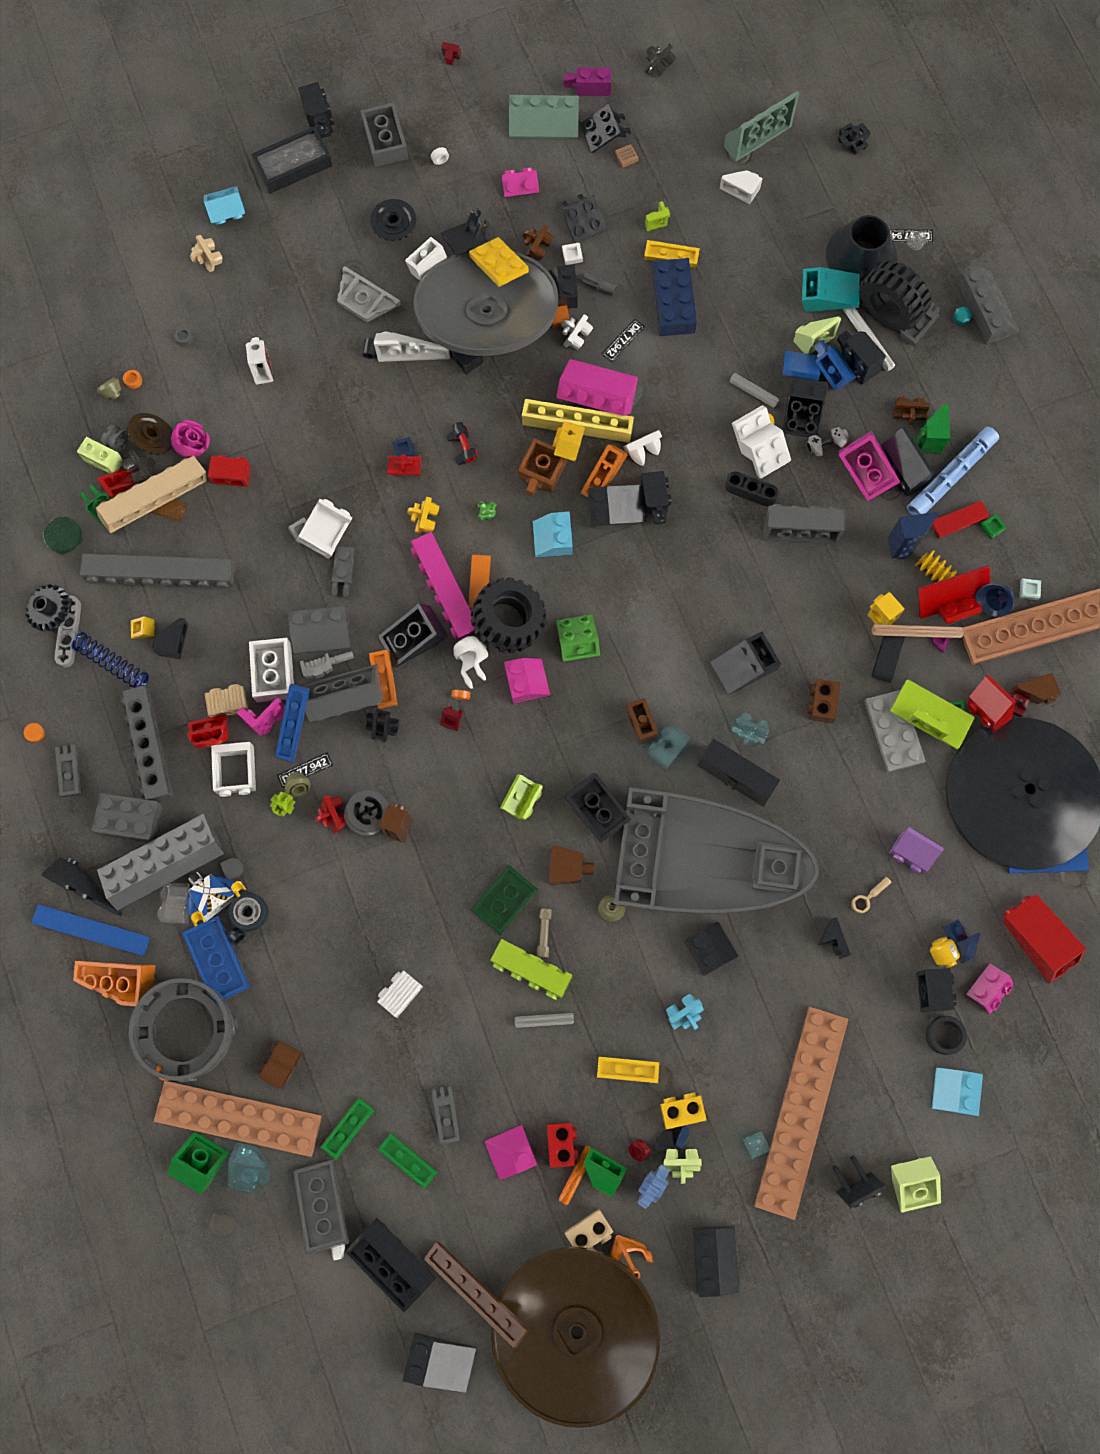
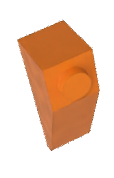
M607 445L583 487L581 494L588 497V488L608 486L621 468L628 453L615 445Z

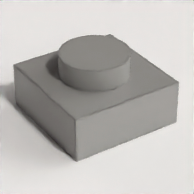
M305 518L288 527L295 540L307 522Z

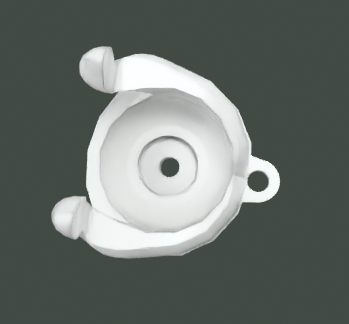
M469 636L460 640L453 649L455 658L457 660L461 659L463 662L461 675L470 689L473 688L472 681L466 674V671L474 667L477 675L482 680H486L485 674L479 667V662L488 657V651L486 650L485 643L483 644L475 636Z

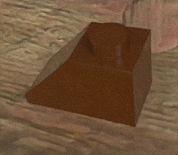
M1053 673L1019 683L1011 689L1013 692L1029 698V701L1036 704H1051L1057 701L1056 698L1061 695Z

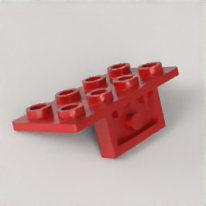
M989 565L919 588V617L923 619L939 614L946 624H950L982 613V607L976 601L975 596L981 587L990 584L991 568Z

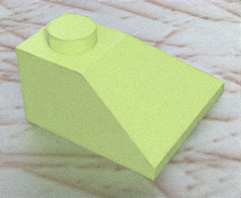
M838 316L810 322L806 326H800L795 332L794 343L803 353L812 354L816 351L814 345L818 341L824 340L827 343L835 337L841 318Z

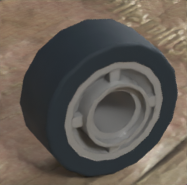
M248 892L235 897L228 911L229 919L233 925L249 932L262 927L269 913L264 899ZM248 907H252V915L245 917V910Z

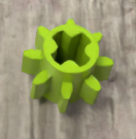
M280 792L279 795L274 794L271 798L272 803L270 807H272V811L276 815L285 816L286 813L291 814L295 801H293V797L290 794Z

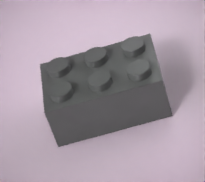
M394 102L360 110L375 167L409 159Z
M100 793L92 832L102 836L151 842L157 838L163 805L157 801Z

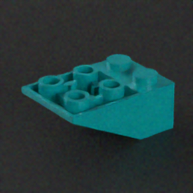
M823 267L803 269L802 303L805 312L859 308L860 274Z

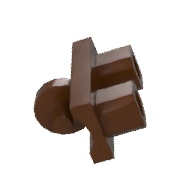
M543 225L537 236L535 235L536 230L534 228L531 231H524V244L529 246L532 243L525 256L530 258L533 256L539 260L543 258L546 249L539 245L540 242L548 247L554 238L547 231V225Z
M898 397L892 415L896 419H908V424L913 425L914 420H926L930 405L925 403L924 398H916L914 402H907L905 397Z

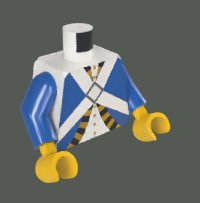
M198 872L192 874L188 879L193 887L188 890L190 896L187 898V912L194 926H197L199 920H203V922L208 921L228 906L235 898L234 893L239 897L238 891L241 889L246 890L244 885L240 881L235 882L221 876L214 877L212 874L204 879Z

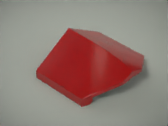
M131 468L97 478L110 499L115 498L121 492L130 490L136 484H141Z

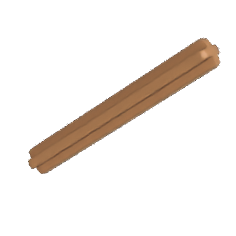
M874 624L871 628L872 635L962 638L964 634L962 627Z

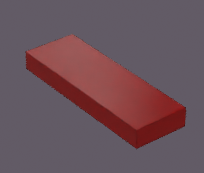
M979 501L937 518L932 524V528L937 538L940 539L982 522L990 516L983 502Z

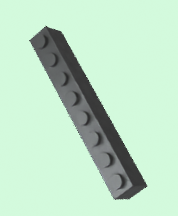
M82 554L80 576L87 583L97 584L98 582L116 584V582H122L126 585L142 583L146 586L160 584L169 587L175 584L181 587L197 585L201 588L216 586L217 588L225 589L227 586L233 587L235 564L231 559Z

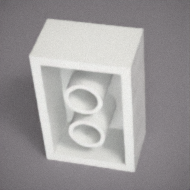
M288 638L249 642L252 697L256 702L274 701L276 698L286 700L289 686L294 684L292 649Z

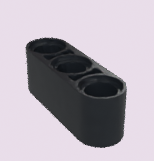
M736 471L729 473L725 488L730 494L767 507L774 505L779 492L778 488L773 484ZM730 481H736L738 485H733ZM748 487H753L756 491H750ZM770 493L773 497L769 498L765 494Z
M883 636L872 672V678L891 683L905 636Z

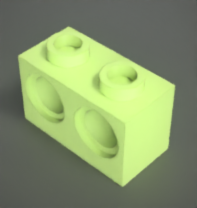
M88 437L84 439L77 450L83 461L109 474L118 472L124 462L118 452Z

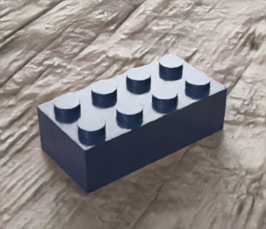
M689 258L653 261L652 276L659 336L695 333L697 319Z

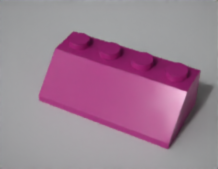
M570 359L559 380L556 398L625 416L631 413L638 377Z

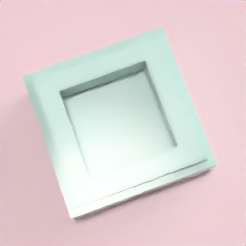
M1022 578L1020 581L1019 598L1039 600L1041 581Z

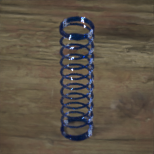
M85 632L79 633L73 639L72 649L80 652L82 656L86 655L87 659H92L93 663H98L106 671H111L112 675H117L118 679H123V682L129 683L130 687L136 688L144 678L145 680L140 686H144L148 682L149 674L144 671L138 676L134 685L130 684L138 675L140 668H136L132 672L129 681L126 682L124 680L131 673L134 664H130L126 668L122 678L118 677V674L125 669L128 660H124L119 665L122 659L121 656H118L113 661L116 653L112 652L107 657L109 648L103 650V644L97 646V640L91 642V636L87 637ZM84 635L82 642L76 647L77 640ZM88 638H90V640H89V642L87 643V645H86L84 648H82L83 645L85 644L86 640H87ZM94 642H96V644H95V646L93 647V649H92L90 652H88L89 649H90V647H91V645H92ZM89 645L86 654H83L82 650ZM102 645V648L99 651V653L95 655L97 649ZM95 649L92 658H89L88 654ZM108 649L107 654L101 659L103 653ZM101 653L98 662H95L94 658ZM114 653L113 658L107 663L109 657ZM107 657L105 665L101 666L100 662ZM120 657L118 663L113 667L115 661ZM113 661L111 669L107 670L106 666ZM126 661L124 667L119 671L122 664ZM119 665L117 673H112V670ZM132 665L130 671L126 674V671ZM138 669L136 675L132 678L134 672Z

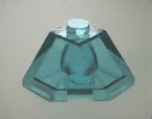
M236 1143L229 1159L228 1189L249 1193L254 1191L255 1187L259 1185L264 1186L270 1181V1165L257 1146Z

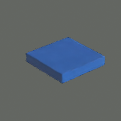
M785 350L782 375L818 381L820 368L816 364L817 355Z

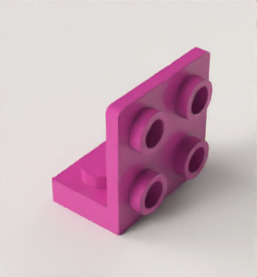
M276 698L258 718L250 709L246 711L241 708L237 714L261 737L272 729V725L277 720L279 721L283 718L285 706L279 698Z

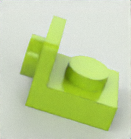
M663 201L659 202L658 212H651L646 215L645 227L647 231L667 226L670 212L668 207L664 206Z

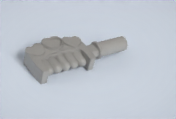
M352 651L335 655L334 657H329L327 653L322 659L318 658L305 663L300 661L303 676L306 679L323 677L325 674L333 671V664L353 659L354 655Z

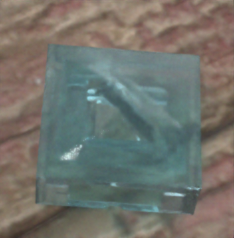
M762 1131L742 1139L751 1159L770 1151Z

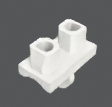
M585 314L578 320L576 325H574L576 321L574 318H571L569 321L563 320L561 323L564 328L562 333L567 335L570 332L563 343L564 347L567 348L570 345L578 350L584 343V340L577 334L580 332L587 337L593 329L587 322L588 317Z

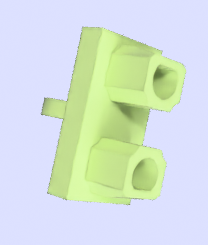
M667 1149L663 1166L672 1171V1178H680L681 1184H685V1178H693V1171H700L702 1163L698 1157L697 1149H687L685 1151L686 1159H678V1150Z

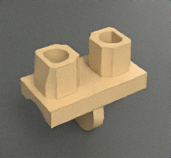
M201 235L196 236L197 244L191 249L190 259L193 262H199V264L204 263L207 270L212 272L215 265L222 263V255L219 251L211 253L215 249L212 238L203 239Z

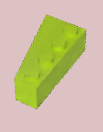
M501 939L490 960L494 963L492 967L501 972L506 969L511 972V977L520 982L523 978L529 982L528 986L537 991L539 988L547 991L545 995L554 1000L557 997L562 999L572 979V974L561 972L562 970L558 967L544 963L540 958L527 954L526 951Z

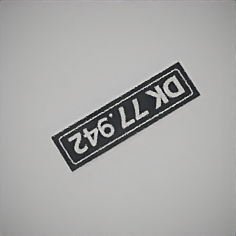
M889 229L894 242H933V229Z
M634 319L602 352V355L613 362L645 326Z
M328 752L277 774V777L283 789L285 788L286 778L293 772H300L309 777L334 765Z

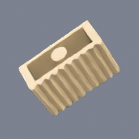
M238 684L230 685L228 689L224 690L214 688L209 693H205L207 712L210 718L224 714L226 716L234 715L241 708L246 711L249 710L246 690Z

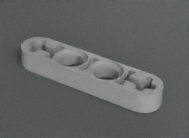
M69 595L70 604L73 601L75 605L71 606L65 621L68 618H73L74 623L70 627H65L64 621L58 627L55 661L63 668L72 666L75 660L81 612L80 601L72 595ZM71 636V642L68 645H63V638ZM66 654V656L69 658L65 659V661L63 662L61 658H64Z

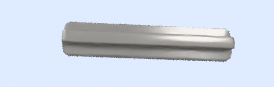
M736 373L731 376L730 383L773 408L778 404L779 398Z
M573 1013L515 1017V1027L517 1028L574 1023Z

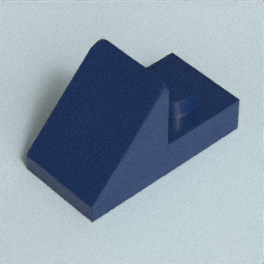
M959 919L942 927L947 938L955 942L960 953L959 960L961 964L975 957L980 932L968 937Z

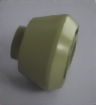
M116 377L108 379L97 388V393L106 399H116L121 395L119 392L121 390L119 379Z
M293 772L286 778L285 792L290 794V796H303L311 787L310 780L300 772Z
M615 895L605 896L598 906L600 916L608 922L620 920L625 913V906L614 904Z

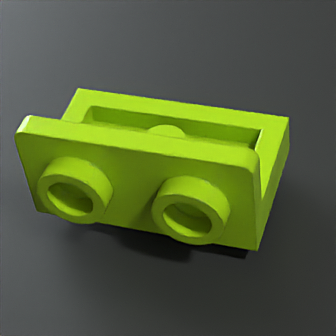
M517 774L500 809L517 819L526 820L533 812L532 807L535 801L541 797L543 786L532 782L521 774Z

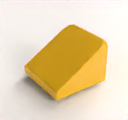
M141 617L131 620V639L155 636L154 619Z

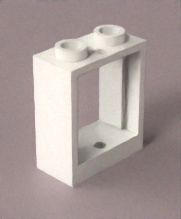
M251 742L211 746L213 791L221 797L231 796V793L248 795L250 791H256L254 746ZM247 754L248 784L222 787L221 757Z

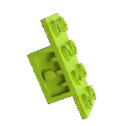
M910 680L905 681L890 709L892 714L954 749L960 748L974 720V716Z

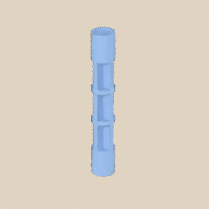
M985 427L907 506L908 512L911 515L927 513L999 440L998 433L991 427Z

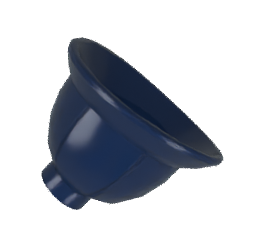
M992 583L984 585L977 591L975 596L976 601L982 607V613L991 617H1003L1009 614L1014 606L1012 590L1002 584Z

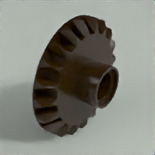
M139 413L134 415L128 422V436L131 437V442L136 443V448H142L143 452L148 451L150 455L155 453L158 456L160 453L165 454L173 447L171 442L173 431L160 417L150 413Z

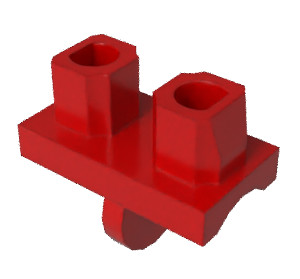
M401 454V456H388L387 475L421 476L422 459L421 457L406 456L405 454Z
M328 795L323 798L324 801L321 802L323 808L317 810L320 816L316 817L315 820L316 823L323 822L325 828L331 826L333 833L336 834L343 827L347 826L344 814L338 816L336 810L343 807V802L340 796L330 798Z

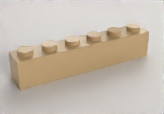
M194 456L185 458L177 465L166 468L162 473L151 476L147 481L134 485L126 492L117 494L115 498L102 502L96 507L98 517L107 530L112 533L207 481L206 471Z

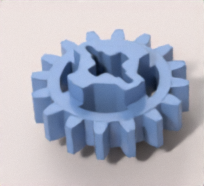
M661 1164L655 1172L651 1170L647 1174L638 1190L641 1196L637 1204L646 1209L652 1201L656 1203L660 1199L669 1183L665 1180L670 1171L668 1168Z

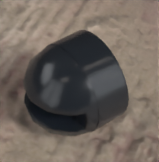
M236 927L228 932V939L233 945L239 944L246 936L241 929Z

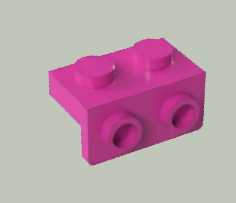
M532 167L523 168L522 172L515 173V170L504 171L505 174L501 175L504 197L539 193L537 170L532 171Z
M989 964L966 995L969 999L985 1008L987 1013L991 1014L993 1010L998 1009L1004 995H1008L1011 992L1013 982L1010 975Z

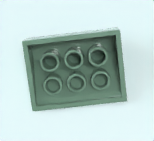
M796 91L777 104H773L766 111L757 114L750 121L744 122L739 128L727 133L724 148L735 161L740 160L792 127L799 92Z

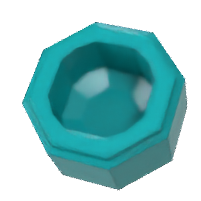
M962 306L956 309L953 320L955 324L960 326L969 323L972 313L969 308Z

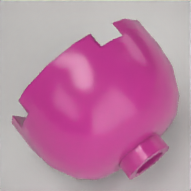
M184 420L174 428L171 442L174 450L179 455L185 458L199 457L209 447V435L207 432L205 434L200 424Z

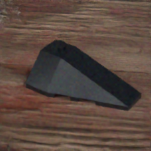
M60 857L42 873L41 876L61 887L74 891L75 894L91 900L92 903L115 915L122 916L121 910L117 911L106 899L103 890L84 869L77 866L79 862L70 857L65 860Z

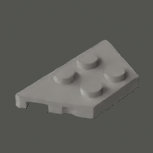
M343 267V277L340 282L337 303L365 322H369L401 305L400 300L349 268Z

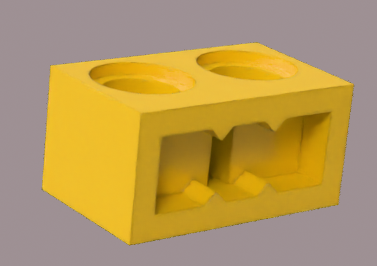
M694 1092L684 1094V1099L676 1100L675 1097L663 1099L664 1103L660 1104L665 1129L706 1121L701 1096H696ZM690 1102H695L698 1106V1110L694 1114H690L687 1111V1105ZM671 1106L676 1107L678 1110V1115L675 1118H669L667 1115V1110Z

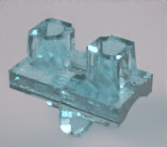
M743 712L740 717H737L732 731L738 733V736L745 738L743 743L745 745L748 744L749 740L754 743L758 741L764 744L770 731L768 729L769 722L759 720L758 724L750 722L752 716Z

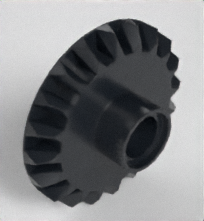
M388 199L382 201L373 209L370 223L374 233L379 238H384L386 241L392 240L393 242L394 240L401 241L402 238H407L408 234L412 233L415 228L416 214L412 206L400 199Z
M51 584L47 586L42 585L41 589H36L34 594H30L31 599L27 601L28 606L25 608L27 611L25 616L28 618L27 622L31 624V627L39 631H51L65 621L70 610V598L62 587Z

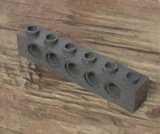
M144 685L122 691L123 698H121V702L127 712L125 721L131 730L129 740L134 745L133 758L135 763H138L139 768L136 770V773L143 787L140 788L141 796L145 800L157 802L173 798L150 690ZM142 705L141 710L135 713V708ZM145 723V728L139 731V725ZM149 741V746L142 749L143 743ZM149 759H153V764L146 767V762ZM153 777H157V782L154 785H150V780Z

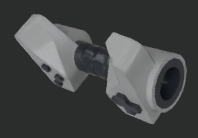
M840 427L831 430L830 437L821 439L817 435L811 436L807 441L808 451L816 456H822V447L828 444L836 443L839 447L844 448L847 446V440L849 439L846 429L841 430Z

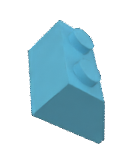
M237 186L204 195V204L211 223L222 224L226 222L225 219L232 218L235 220L243 217L242 214H245Z
M570 512L550 513L533 521L535 557L572 555Z
M936 1068L932 1109L979 1116L983 1074Z

